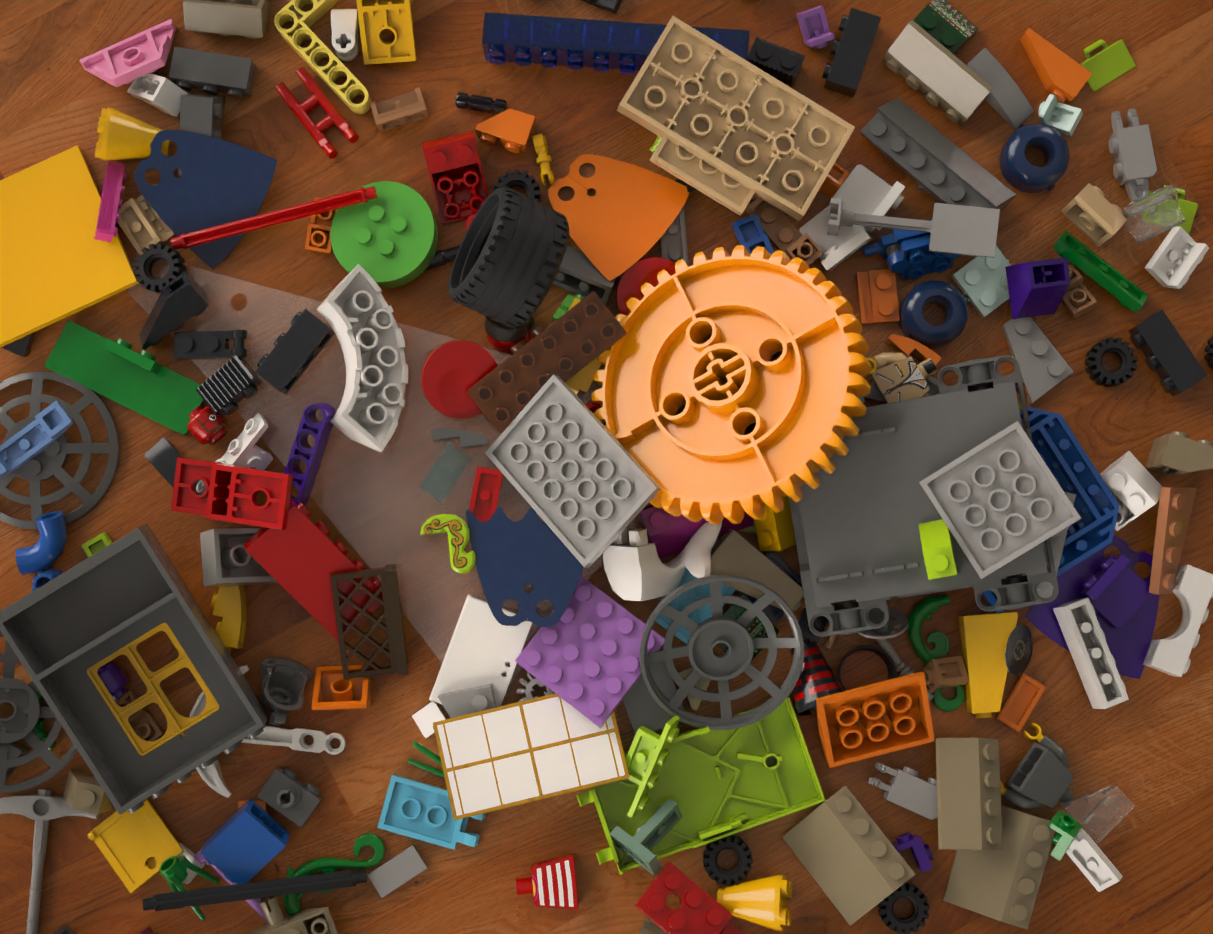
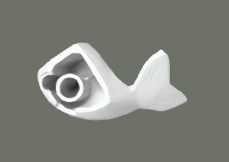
M722 521L716 525L709 522L703 524L690 539L684 550L666 563H662L658 558L655 543H648L647 529L628 530V542L627 528H625L603 552L604 570L612 590L623 600L645 601L669 595L676 590L681 583L686 568L696 578L710 576L711 549L721 529Z

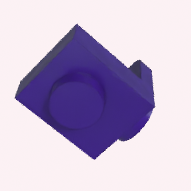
M911 832L896 837L897 841L892 843V845L898 852L910 847L917 868L922 872L932 869L930 860L933 859L932 852L928 844L923 845L920 836L917 834L912 835Z

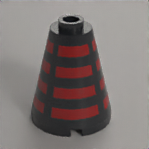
M803 639L804 661L799 679L793 689L795 713L799 717L812 715L811 710L817 711L816 698L844 691L817 643L810 642L809 639ZM794 648L790 649L791 665L794 657Z

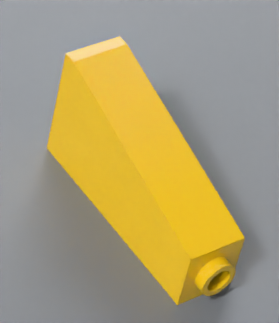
M1017 612L958 616L962 659L969 681L965 684L967 712L975 714L976 718L992 717V712H1000L1008 671L1005 662V648L1010 633L1016 627Z

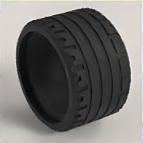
M504 186L494 190L476 213L455 257L448 283L451 299L510 328L523 325L541 305L562 263L569 239V224L565 215L545 205H541L539 202L529 199L527 196L509 187Z

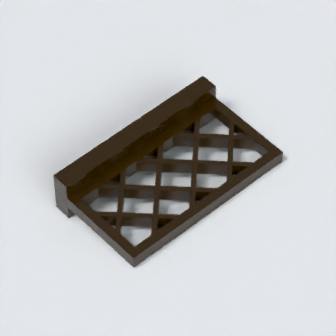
M388 564L384 568L330 574L343 678L350 679L397 673L398 676L408 675V659L396 564ZM380 575L381 585L375 593L363 585L368 577ZM348 579L356 586L346 596L338 590L337 580ZM359 588L371 596L363 607L351 599ZM381 591H382L383 599L378 596ZM339 596H340L342 599H344V601H343L341 604H340V601H339ZM374 599L384 606V612L378 619L366 610ZM347 602L359 611L351 622L341 615V610ZM362 614L375 622L366 633L354 625ZM384 617L386 619V625L383 622H381ZM342 622L347 625L344 631ZM378 625L387 631L388 635L382 644L369 636ZM350 629L362 636L355 647H352L344 639V636ZM365 640L377 647V650L370 658H367L358 651ZM387 643H389V650L385 648ZM346 648L351 651L348 655L346 654ZM382 651L390 657L391 666L380 667L373 660ZM354 654L366 662L360 670H348V661Z

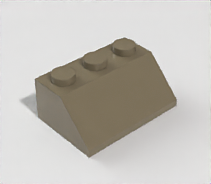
M183 0L185 30L194 31L198 34L218 33L226 37L238 35L245 36L248 39L263 38L269 25L272 0Z

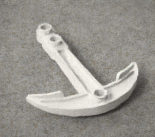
M247 665L239 667L243 675L250 670ZM204 692L199 695L189 717L197 716L204 710L206 706ZM268 725L255 738L249 740L247 736L241 742L286 746L292 750L320 753L325 750L331 755L341 753L346 747L345 737L337 732L327 735L321 730L305 728L287 729ZM306 735H311L314 738L312 745L305 743ZM333 738L340 740L339 748L332 747L331 741ZM218 760L204 769H201L200 766L196 768L201 778L209 787L227 798L232 795L222 776Z

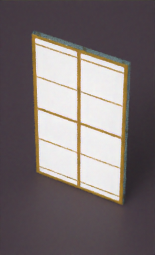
M556 693L433 722V730L436 736L454 820L630 778L615 713L613 712L604 725L599 728Z

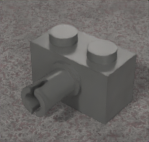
M279 767L273 772L257 797L298 826L303 827L324 797L320 795L321 790L310 782L304 784L297 779L299 774L289 767L284 769Z

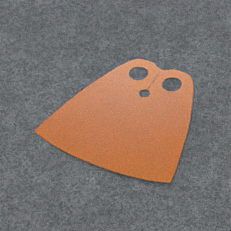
M584 154L577 157L570 165L568 175L557 179L548 190V197L553 210L565 215L567 218L570 237L609 282L633 266L655 245L676 219L690 192H687L686 186L667 177L630 163L593 154ZM585 163L593 164L596 169L595 174L589 178L582 177L579 173L581 165ZM564 186L573 188L575 192L574 197L569 201H563L558 196V191ZM591 188L596 190V194L592 197L587 195V191Z

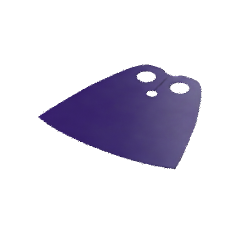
M1113 536L1112 543L1057 577L1059 588L1057 598L1049 603L1033 605L1025 617L1044 635L1069 651L1053 608L1082 598L1078 593L1084 588L1082 585L1085 580L1092 574L1096 575L1102 568L1100 564L1105 559L1104 551L1107 547L1116 546L1119 548L1121 554L1123 553L1130 560L1127 566L1132 571H1134L1136 563H1147L1150 567V574L1142 580L1149 586L1152 555L1142 551L1135 552L1129 548L1126 541ZM1152 594L1122 628H1115L1095 610L1096 618L1105 634L1106 643L1115 659L1116 668L1120 675L1137 679L1141 678L1145 666L1143 663L1150 647L1159 602V595Z

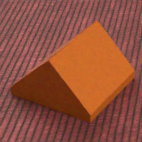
M349 665L348 670H360L363 665ZM342 666L316 668L312 710L356 709L372 706L371 676L344 679Z

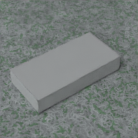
M413 844L367 876L381 898H383L427 869L428 866Z

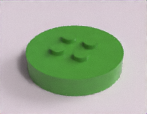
M374 182L362 187L369 188L375 186L378 198L368 200L367 203L362 202L337 209L331 225V245L337 260L348 273L359 264L381 289L395 288L413 281L429 266L438 246V225L429 205L414 189L397 182Z

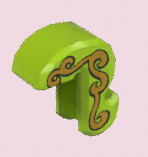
M439 514L427 519L421 527L420 535L447 533L451 568L461 574H466L473 570L475 567L474 551L465 552L470 541V530L466 522L452 514Z

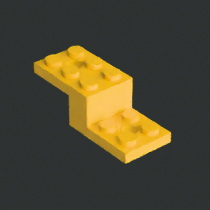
M356 0L364 65L416 61L411 12L413 0ZM384 29H390L394 33L395 39L392 42H385L381 39L380 32Z

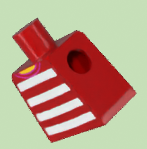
M574 853L532 864L531 877L516 878L517 895L533 894L534 906L579 909Z

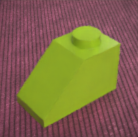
M944 520L918 524L928 580L957 575L958 570L950 532Z

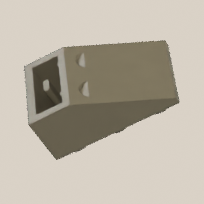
M1178 431L1164 434V436L1153 440L1145 468L1169 477L1213 470V442L1202 439L1196 442L1188 439V434Z

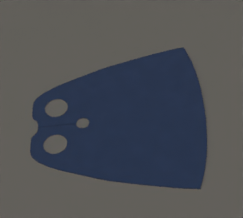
M162 130L155 135L150 144L151 154L146 160H142L134 173V179L144 198L164 223L179 237L182 233L187 234L256 216L270 187L277 160L222 139L180 130ZM165 140H172L177 145V153L172 157L164 156L161 152V144ZM150 168L157 169L161 174V180L157 185H150L145 181V172ZM181 169L182 176L176 178L173 175V170ZM245 233L189 248L208 266L214 269L228 256Z

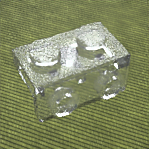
M1172 184L1157 189L1152 194L1123 207L1124 217L1127 219L1125 226L1138 244L1186 221V217L1178 205L1177 190Z

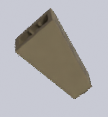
M728 528L712 547L710 576L736 575L763 583L781 596L791 610L793 609L794 611L804 602L803 588L735 530ZM721 582L757 599L764 594L759 589L743 583ZM774 600L770 603L771 605L780 608V606Z

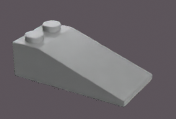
M221 528L200 533L204 587L278 583L245 551L244 543L260 528Z

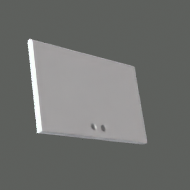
M470 594L467 595L429 700L442 704L438 698L439 694L491 684L496 706L500 707L517 665L515 660L523 649L532 622L524 621L517 626L501 625L493 616L486 601L473 597ZM502 608L503 613L507 616H514L517 614L513 611Z

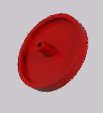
M646 257L638 260L621 275L616 288V302L620 313L628 316L631 310L627 307L626 302L630 298H636L640 301L644 297L641 292V286L646 282L656 287L659 284L657 274L663 269L671 276L675 274L676 263L662 257Z
M453 340L443 343L435 348L424 362L421 372L423 394L429 404L445 416L458 419L476 416L482 410L467 391L494 370L497 364L485 348L474 342Z

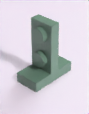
M669 798L664 804L657 807L654 815L637 829L633 837L618 825L610 832V835L618 848L655 876L662 867L656 855L651 851L683 816L677 803Z

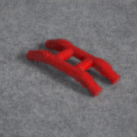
M302 66L296 71V74L312 94L311 97L300 104L283 81L274 88L330 159H334L338 152L325 137L324 131L336 124L351 143H355L359 136L321 90L306 68ZM320 104L328 116L315 124L307 112Z

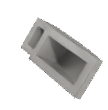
M986 48L980 51L967 64L972 71L993 87L985 100L1014 130L1034 112L1018 85Z

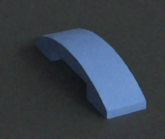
M56 400L34 416L36 419L0 446V479L38 455L74 423L59 401Z

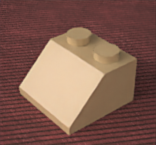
M1088 183L1061 212L1099 247L1110 239L1127 219L1123 216V211L1117 205L1111 204L1104 198L1105 195L1100 188Z

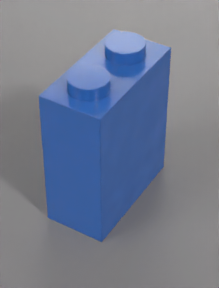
M250 798L206 840L201 854L204 855L205 860L209 864L218 867L229 881L236 884L247 883L286 846L290 832Z

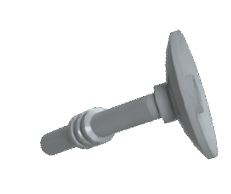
M880 608L872 609L870 612L871 620L875 623H881L885 618L884 611ZM890 609V619L895 621L889 620L881 628L864 630V632H859L858 634L876 639L881 649L893 660L898 677L914 673V670L910 669L909 664L905 665L906 661L900 659L888 640L905 632L908 627V620L901 612ZM900 627L897 632L893 633L894 629ZM927 689L928 700L930 701L934 695Z

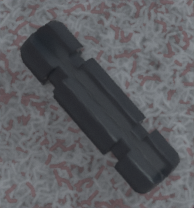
M462 92L457 93L455 101L458 108L466 109L469 107L470 110L487 113L494 111V114L502 113L507 108V102L503 99L496 98L495 101L491 97L474 94L469 96L468 93Z

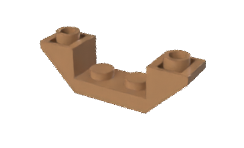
M755 194L752 196L745 211L748 216L757 215L764 233L767 234L768 239L777 250L785 252L791 260L796 257L803 259L808 266L824 253L807 233L802 236L780 209Z

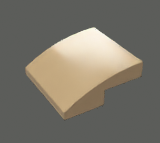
M143 195L137 199H129L117 211V213H120L118 224L140 255L144 254L141 251L144 247L150 249V244L157 245V243L164 245L171 238L177 236L159 217Z

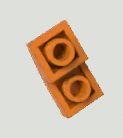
M315 197V198H314V201H315V200H319V199H323V198H321V197ZM337 209L312 215L311 223H308L305 249L331 254V225Z

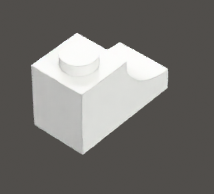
M152 73L134 79L127 91L133 97L154 106L163 113L175 117L181 112V95L188 94L167 78Z

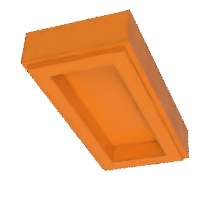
M1021 673L995 719L1020 733L1044 693L1046 686L1027 674Z

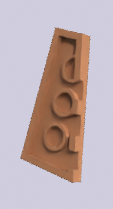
M1162 486L1160 489L1149 593L1161 595L1172 594L1197 487Z

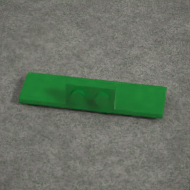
M70 320L67 321L45 363L46 368L64 377H68L84 387L182 435H187L189 431L187 425L191 420L189 414L198 406H202L204 402L196 391V388L200 387L201 384L155 362L156 356L144 350H141L140 354L132 351L133 345L120 338L114 342Z

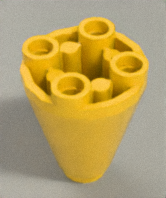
M102 108L101 117H99L98 122L99 139L96 143L95 157L105 161L148 158L151 154L150 144L155 135L162 131V129L114 108ZM165 140L161 144L163 155L168 154L170 140Z
M774 875L718 889L717 902L734 917L776 931H783L785 926L791 925V909H787V898H792V882L786 880L785 875Z

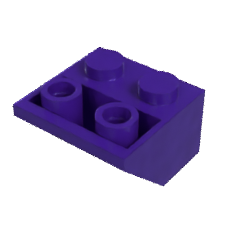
M1067 258L1025 262L1005 267L1012 319L1055 314L1070 286Z

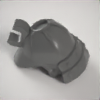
M269 657L264 659L261 664L260 672L262 673L261 679H263L261 698L264 706L271 710L269 724L280 725L286 722L287 712L300 709L303 706L304 687L313 673L300 662L285 657Z

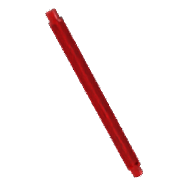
M375 186L369 188L361 187L358 190L187 234L182 233L179 237L171 238V245L174 250L180 248L188 249L195 245L358 203H367L368 200L378 198Z

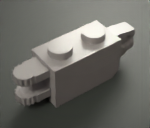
M1134 108L1127 111V128H1123L1119 111L1111 113L1113 134L1108 141L1109 151L1114 155L1115 160L1113 165L1114 177L1118 179L1119 186H1125L1130 203L1145 201L1149 198L1148 180L1157 171L1149 124L1139 125L1137 111Z
M876 762L875 768L877 770L892 775L888 785L875 777H870L868 783L885 790L883 798L930 820L938 818L937 780L929 777L926 782L917 778L919 772L904 766L903 770L893 769Z

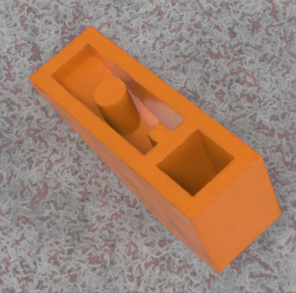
M1028 28L1020 39L1023 48L1046 91L1055 95L1058 102L1069 105L1093 73Z

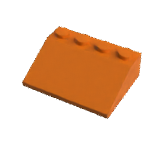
M923 671L816 698L818 731L822 750L830 768L935 741Z

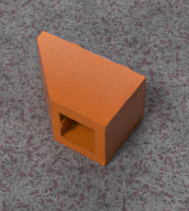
M510 108L477 124L475 131L477 137L483 143L489 145L498 143L504 145L506 150L513 153L527 152L536 126V119L533 115Z

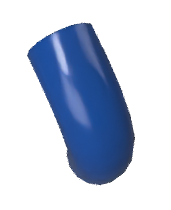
M61 511L50 512L37 517L36 522L40 534L38 542L29 547L16 549V562L22 575L47 568L62 555L67 542V531Z

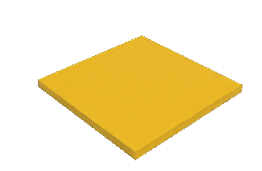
M78 145L0 180V348L139 284L137 277L134 276V270L118 233L116 237L112 238L111 242L94 239L101 194Z

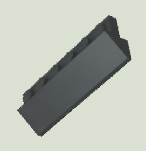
M899 98L877 108L878 113L860 131L861 135L877 147L883 156L940 203L1000 209L1001 213L1016 197L1013 191Z

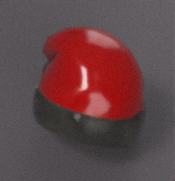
M486 316L484 325L487 340L496 352L503 355H511L513 352L510 349L522 339L525 343L531 339L530 329L534 326L535 321L531 317L523 325L510 328Z

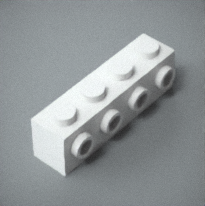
M1089 598L1075 599L1053 608L1092 708L1107 709L1129 700L1125 684L1120 678L1115 659L1110 653L1105 634L1100 628L1095 615V609L1090 603Z

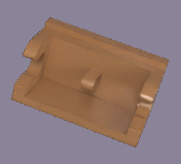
M420 87L415 88L413 92L381 102H370L379 132L429 117Z

